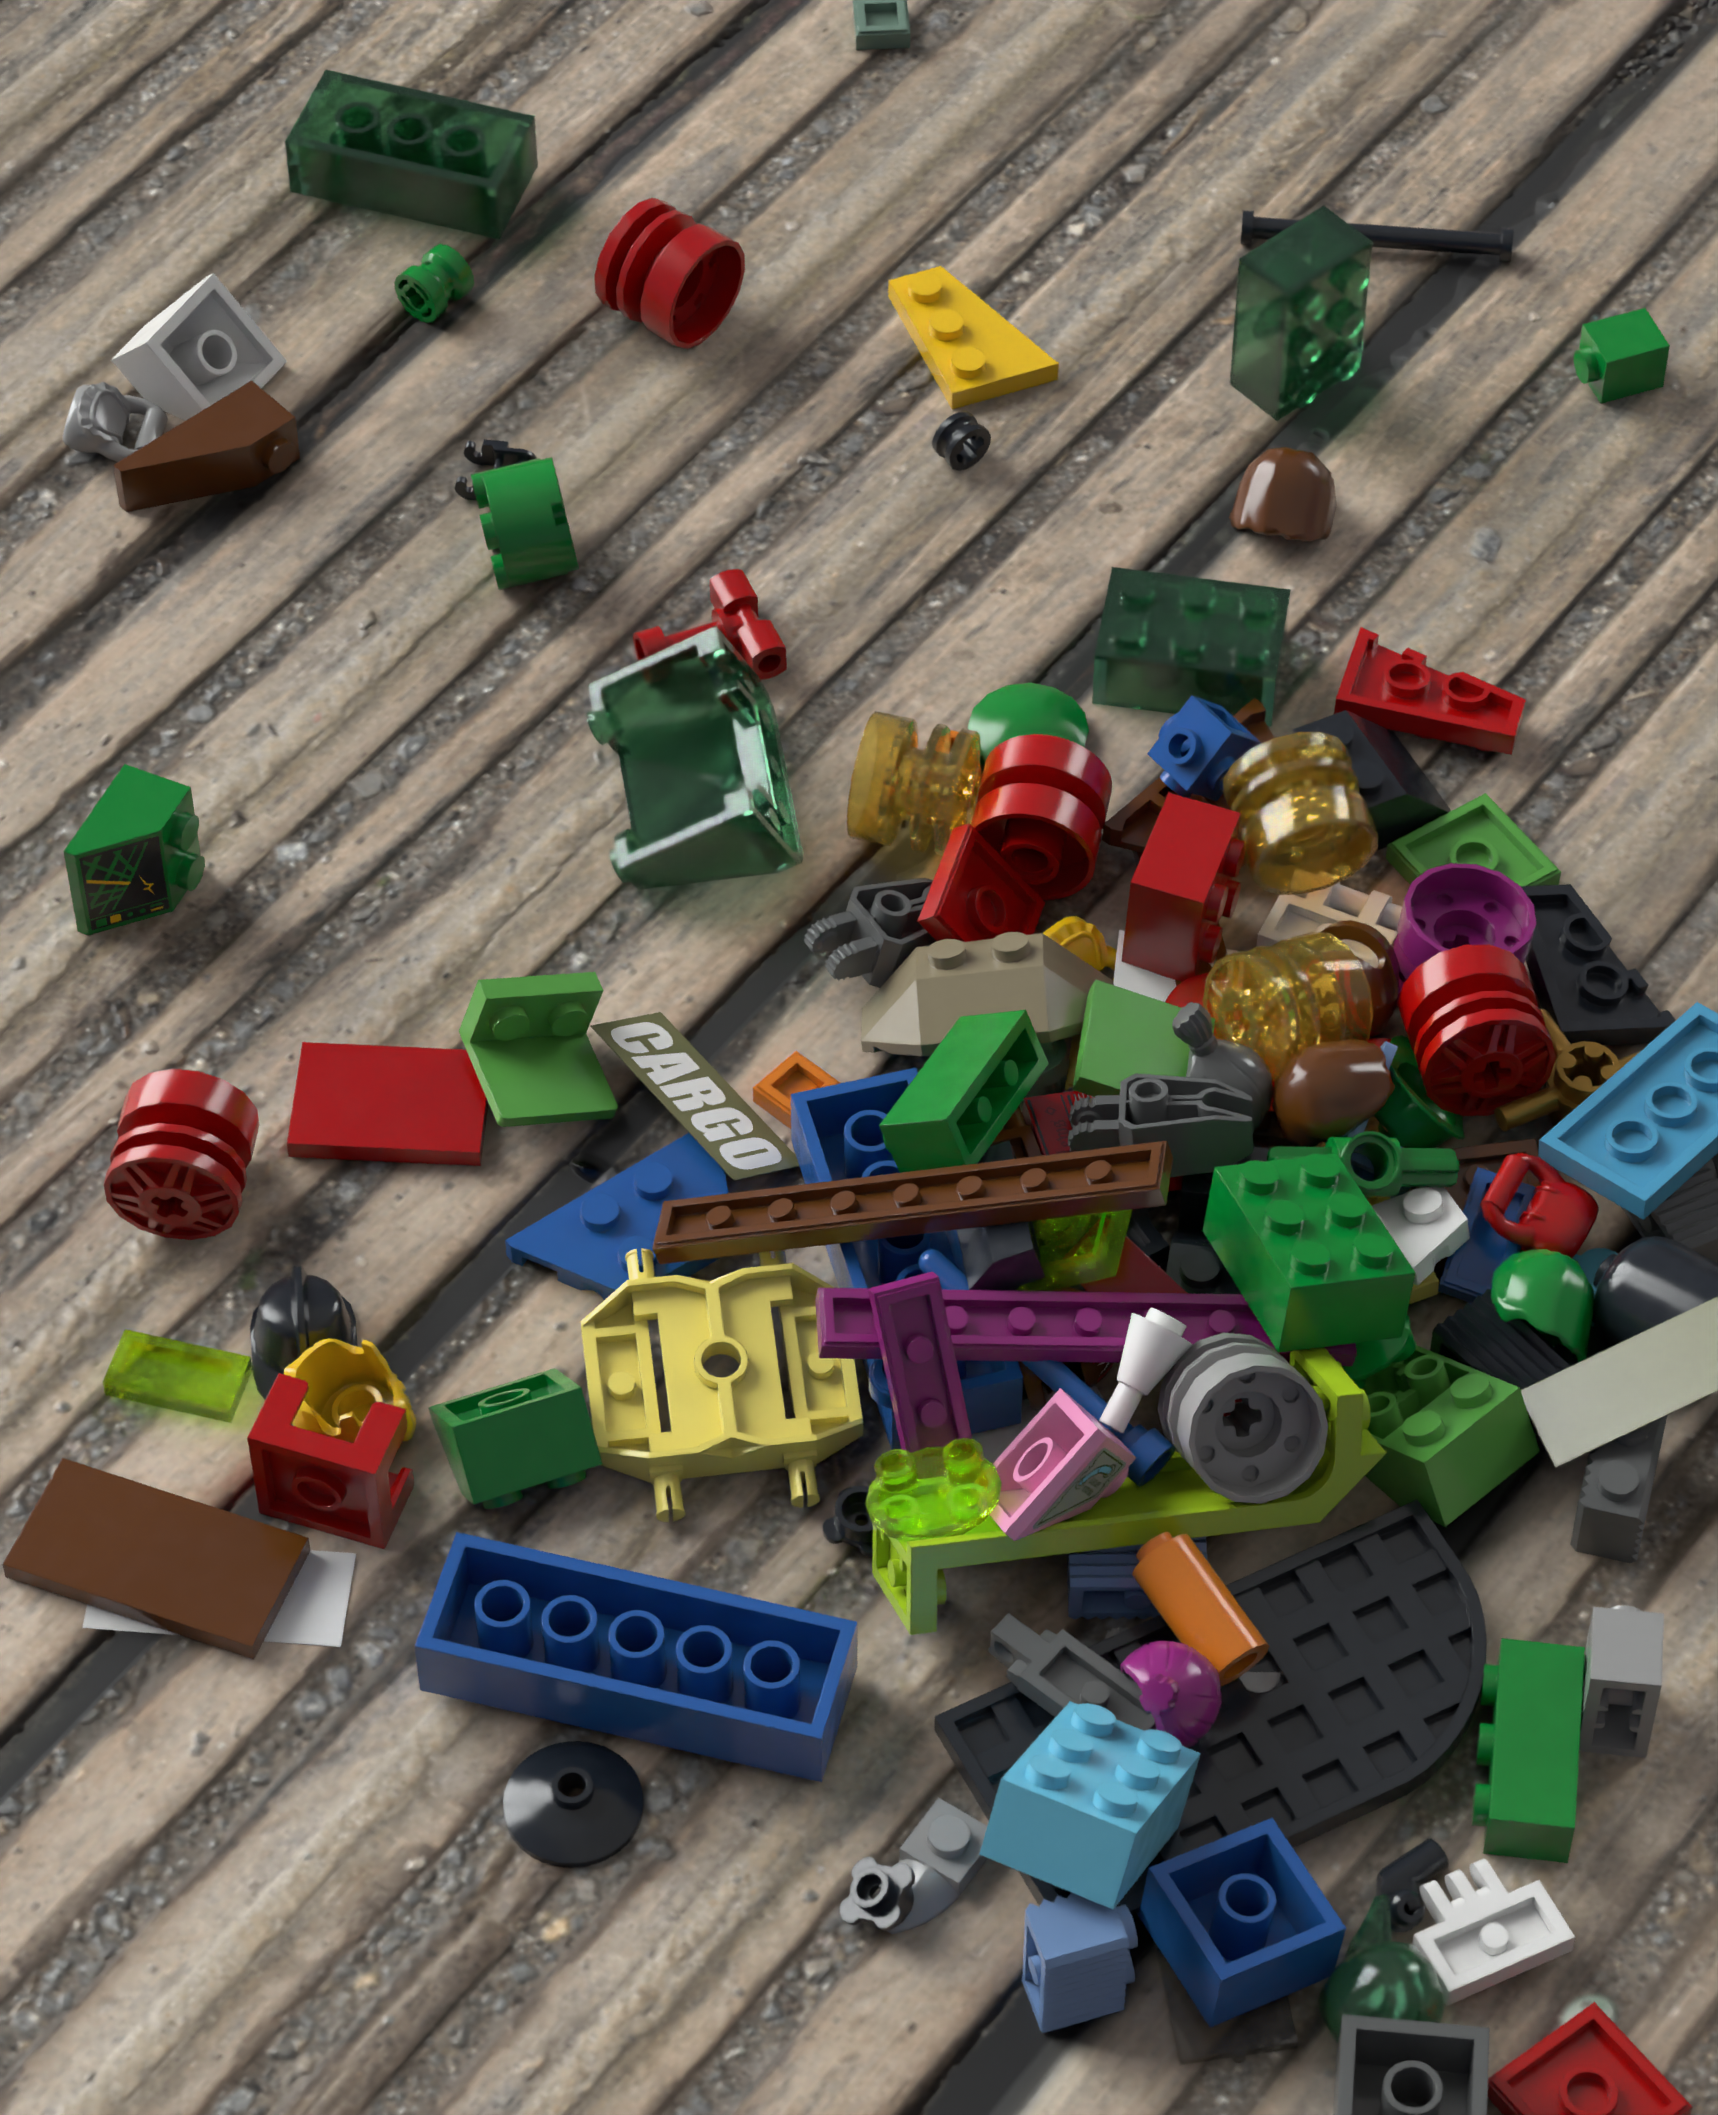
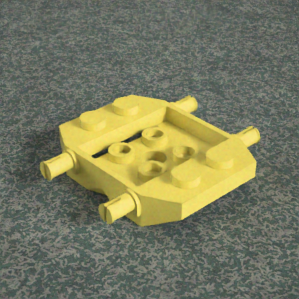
M641 1248L643 1272H640L637 1249L631 1250L625 1256L629 1280L625 1281L581 1320L591 1423L602 1460L601 1466L653 1484L657 1509L656 1517L660 1521L669 1522L667 1497L671 1498L673 1521L680 1520L685 1516L681 1490L682 1479L785 1468L788 1471L791 1504L795 1507L803 1508L802 1483H804L807 1506L816 1505L820 1501V1496L817 1489L815 1466L863 1436V1417L854 1359L819 1358L815 1299L818 1288L834 1287L793 1263H786L785 1250L773 1251L774 1258H771L770 1252L759 1253L760 1266L742 1268L711 1281L680 1275L655 1277L654 1254L651 1250ZM771 1307H778L793 1419H786ZM658 1319L671 1432H661L648 1320ZM722 1354L733 1357L740 1366L735 1373L728 1377H715L708 1374L703 1365L711 1356Z

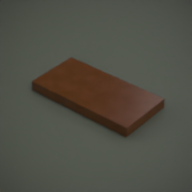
M62 1458L2 1565L6 1578L255 1659L311 1550L308 1537Z

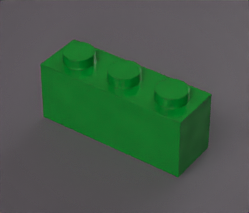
M1026 1010L960 1016L879 1125L885 1147L892 1154L900 1173L977 1164L1049 1064Z
M1501 1638L1497 1664H1484L1480 1705L1493 1707L1492 1724H1479L1476 1765L1489 1766L1488 1784H1475L1472 1808V1826L1485 1827L1483 1854L1568 1863L1576 1820L1585 1647Z

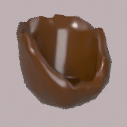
M1286 447L1268 449L1251 462L1246 469L1229 516L1231 526L1237 529L1250 528L1255 533L1267 536L1281 535L1286 540L1299 539L1303 542H1311L1317 539L1326 540L1332 529L1337 506L1334 479L1328 468L1313 452Z
M1356 1039L1321 1042L1296 1053L1280 1069L1279 1074L1275 1078L1272 1107L1278 1119V1126L1285 1139L1293 1143L1295 1147H1316L1321 1142L1327 1141L1329 1137L1346 1136L1374 1116L1384 1107L1386 1101L1393 1093L1395 1085L1386 1066V1056L1383 1050L1375 1044Z

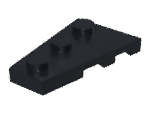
M1571 884L1521 886L1534 904L1536 927L1525 961L1541 1008L1548 1011L1570 1044L1582 1041L1596 1042L1601 1045L1651 1043L1676 1021L1668 1010L1660 1012L1646 995L1648 983L1636 968L1627 970L1609 947L1612 937Z

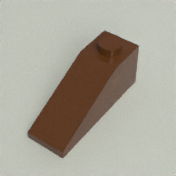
M251 380L114 464L119 506L125 512H131L255 487L272 475L284 471L293 462L300 459L296 417Z

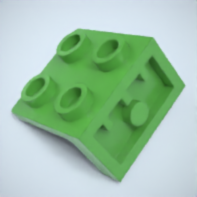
M596 972L478 980L460 1026L459 1034L499 1126H524L614 1117L618 1108L617 1102L586 1034L604 991Z

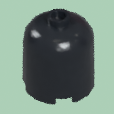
M1657 1236L1644 1237L1624 1248L1618 1255L1612 1254L1608 1256L1599 1266L1593 1281L1594 1288H1596L1593 1323L1601 1339L1609 1347H1613L1718 1297V1263L1680 1242Z

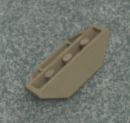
M1007 932L993 939L968 942L956 939L940 940L930 946L916 947L864 1005L861 1023L863 1052L872 1053L884 1050L898 1055L930 1056L960 1016L1016 1010L1027 1011L1040 1043H1049L1082 1033L1087 995L1095 979L1114 985L1113 980L1043 933L1025 935L1020 932Z

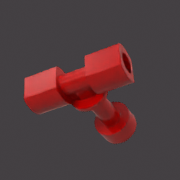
M740 569L723 571L709 580L710 601L715 608L711 613L712 623L664 636L659 626L633 634L635 654L641 671L647 679L672 672V659L715 646H719L726 656L738 651L752 678L755 680L773 678L787 669L786 647L771 620L758 619V597L745 573Z

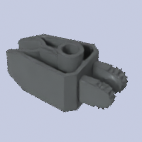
M917 878L856 886L852 891L846 911L831 915L827 919L817 920L810 929H807L808 932L804 935L806 937L804 941L809 949L817 955L819 953L824 954L826 951H833L828 956V960L825 961L827 963L825 967L834 979L837 978L839 981L840 979L845 980L847 977L853 978L862 975L869 985L880 988L916 947L930 946L937 942L917 922L933 880Z
M1135 1073L1121 1081L1120 1095L1095 1096V1098H1090L1089 1096L1087 1098L1080 1097L1079 1101L1075 1100L1074 1105H1071L1069 1121H1071L1073 1130H1069V1152L1167 1141L1173 1155L1170 1177L1214 1172V1167L1232 1165L1252 1154L1254 1150L1252 1096L1216 1079Z

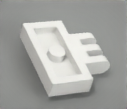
M1481 1859L1470 1864L1469 1867L1472 1879L1478 1888L1476 1891L1460 1869L1445 1875L1446 1887L1453 1898L1451 1902L1437 1881L1433 1880L1420 1886L1422 1900L1436 1925L1414 1934L1412 1950L1446 2006L1572 1951L1575 1936L1540 1880L1508 1893L1486 1859Z

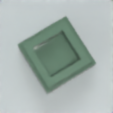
M853 0L856 50L910 48L907 0Z

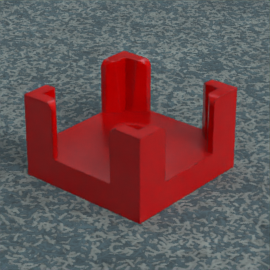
M278 1373L247 1437L259 1513L385 1550L415 1485L413 1469L402 1467L399 1474L388 1472L407 1431L406 1409L382 1402L373 1403L354 1443L291 1426L309 1387L305 1380Z

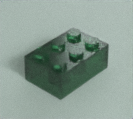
M1324 205L1239 258L1230 385L1276 421H1279L1297 408L1306 407L1317 395L1337 382L1349 379L1360 368L1362 360L1361 352L1364 323L1366 320V303L1373 242Z
M1112 567L1094 656L1092 703L1177 714L1191 695L1221 705L1233 716L1251 700L1256 698L1262 702L1266 709V724L1272 727L1287 638L1291 589Z

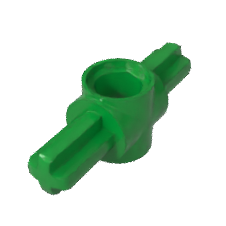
M1375 1131L1361 1132L1354 1137H1329L1325 1147L1275 1146L1270 1148L1267 1154V1161L1305 1157L1310 1154L1326 1155L1337 1153L1366 1199L1371 1197H1395L1399 1193L1400 1187H1452L1457 1183L1459 1172V1159H1457L1455 1151L1451 1148H1401L1397 1138H1388L1384 1134ZM1352 1153L1362 1154L1370 1160L1374 1168L1373 1181L1363 1180L1355 1174L1351 1166Z

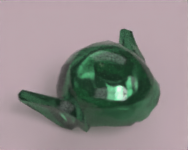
M1385 1894L1374 1897L1365 1919L1350 1941L1344 1960L1335 1968L1330 1978L1321 1988L1318 2000L1319 2011L1337 2044L1342 2014L1440 2023L1443 2017L1445 1994L1436 1969L1413 1944L1392 1941L1390 1899Z

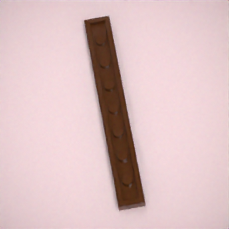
M1160 1141L664 1201L652 1249L659 1264L1165 1206L1173 1155L1168 1142Z

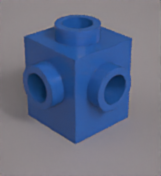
M1191 695L1182 709L1163 724L1159 732V739L1147 754L1164 769L1160 778L1174 792L1186 798L1196 794L1217 801L1222 794L1228 792L1237 784L1242 776L1243 766L1257 750L1261 742L1221 705Z

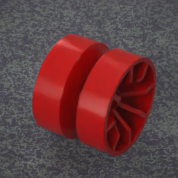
M1042 734L1023 735L1008 739L996 746L986 759L978 791V803L973 812L971 825L1042 900L1068 897L1082 890L1093 877L1102 838L1101 831L1106 821L1112 793L1110 773L1105 764L1094 753L1073 741Z

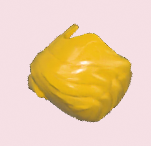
M324 1339L306 1349L298 1359L285 1368L284 1375L305 1380L309 1387L293 1421L295 1427L354 1443L371 1405L375 1402H382L406 1409L408 1427L402 1441H408L413 1437L416 1429V1417L411 1409L410 1400L404 1393L406 1388L403 1382L397 1379V1375L390 1370L387 1361L372 1342L363 1340L361 1343L362 1347H356L337 1339Z

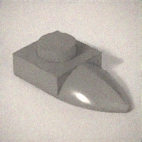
M938 1797L899 1849V1862L906 1863L913 1869L915 1874V1882L912 1886L914 1902L908 1917L900 1925L888 1932L895 1934L923 1925L943 1913L959 1898L988 1859L979 1855L987 1825Z

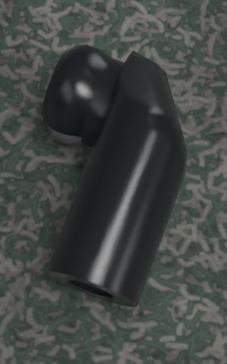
M1430 1838L1426 1839L1381 1869L1376 1878L1375 1910L1380 1921L1388 1929L1404 1933L1412 1930L1423 1920L1425 1906H1421L1420 1886L1449 1866L1445 1852L1436 1841Z

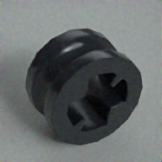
M966 411L957 412L949 416L938 427L932 439V448L940 457L945 458L947 464L952 469L957 471L966 470L980 461L988 451L991 443V434L983 425L978 424L976 418L971 413Z

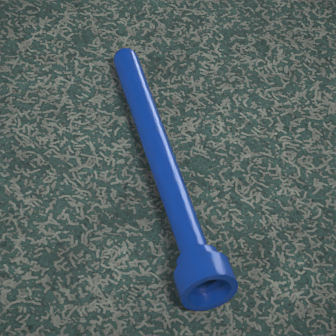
M929 1249L921 1254L919 1258L921 1271L924 1274L933 1271L939 1276L942 1290H969L966 1275L940 1251ZM1053 1360L1038 1362L1021 1361L1055 1393L1061 1388L1099 1421L1108 1403L1064 1363ZM1128 1423L1122 1434L1104 1425L1136 1457L1128 1467L1127 1477L1138 1487L1152 1480L1168 1463L1175 1452V1446L1156 1428L1148 1431L1141 1424L1133 1427Z

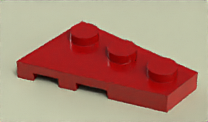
M1360 627L1336 696L1334 714L1347 710L1387 729L1414 734L1425 739H1438L1471 746L1482 751H1495L1512 755L1523 720L1526 699L1465 672L1446 675L1426 666V655L1408 647L1401 655L1378 645L1379 635Z

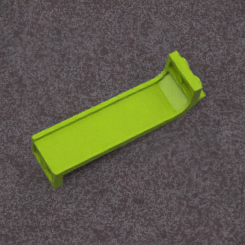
M1324 1347L1290 1351V1366L1294 1367L1308 1381L1321 1398L1328 1422V1432L1322 1458L1310 1478L1290 1494L1261 1504L1234 1502L1211 1490L1178 1452H1174L1163 1469L1143 1486L1138 1487L1129 1477H1126L1117 1491L1108 1497L1100 1498L1090 1510L1014 1541L1003 1532L970 1492L972 1486L982 1475L873 1488L872 1574L910 1635L937 1632V1605L945 1604L947 1597L946 1579L943 1571L945 1568L1141 1545L1164 1532H1169L1172 1537L1188 1534L1190 1538L1320 1523L1387 1452L1367 1430L1370 1424V1405L1365 1391L1359 1388L1347 1375L1341 1363L1335 1361Z

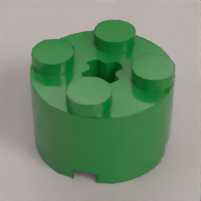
M552 457L538 458L471 474L479 509L490 506L491 512L481 514L480 520L488 550L500 548L501 554L491 556L499 590L566 575L570 571L579 570Z

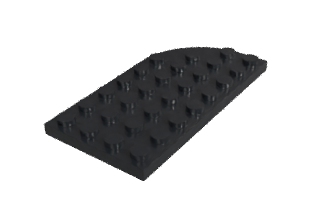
M1418 1499L1225 1585L1269 1645V1650L1265 1656L1247 1672L1279 1673L1280 1679L1274 1689L1265 1693H1255L1247 1690L1239 1677L1221 1686V1705L1215 1722L1202 1739L1198 1740L1193 1746L1188 1747L1201 1754L1179 1827L1116 1906L1126 1905L1134 1922L1140 1920L1138 1914L1149 1867L1270 1818L1274 1819L1292 1848L1408 1795L1427 1782L1445 1764L1458 1747L1470 1726L1480 1697L1487 1649L1485 1619L1479 1595L1470 1576ZM1158 1615L1088 1648L1120 1670L1121 1664L1127 1656L1145 1644L1148 1645L1154 1641L1181 1642L1163 1617ZM1012 1682L940 1713L934 1719V1731L988 1821L1001 1778L1055 1718L1020 1692ZM1019 1871L1039 1906L1043 1899L1053 1903L1057 1895L1067 1899L1071 1893Z

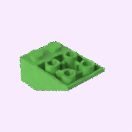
M1417 1345L1414 1353L1409 1358L1391 1363L1387 1368L1365 1379L1366 1383L1363 1390L1368 1397L1370 1405V1424L1367 1430L1387 1452L1365 1476L1400 1507L1418 1499L1431 1520L1446 1527L1540 1452L1523 1396L1518 1386Z

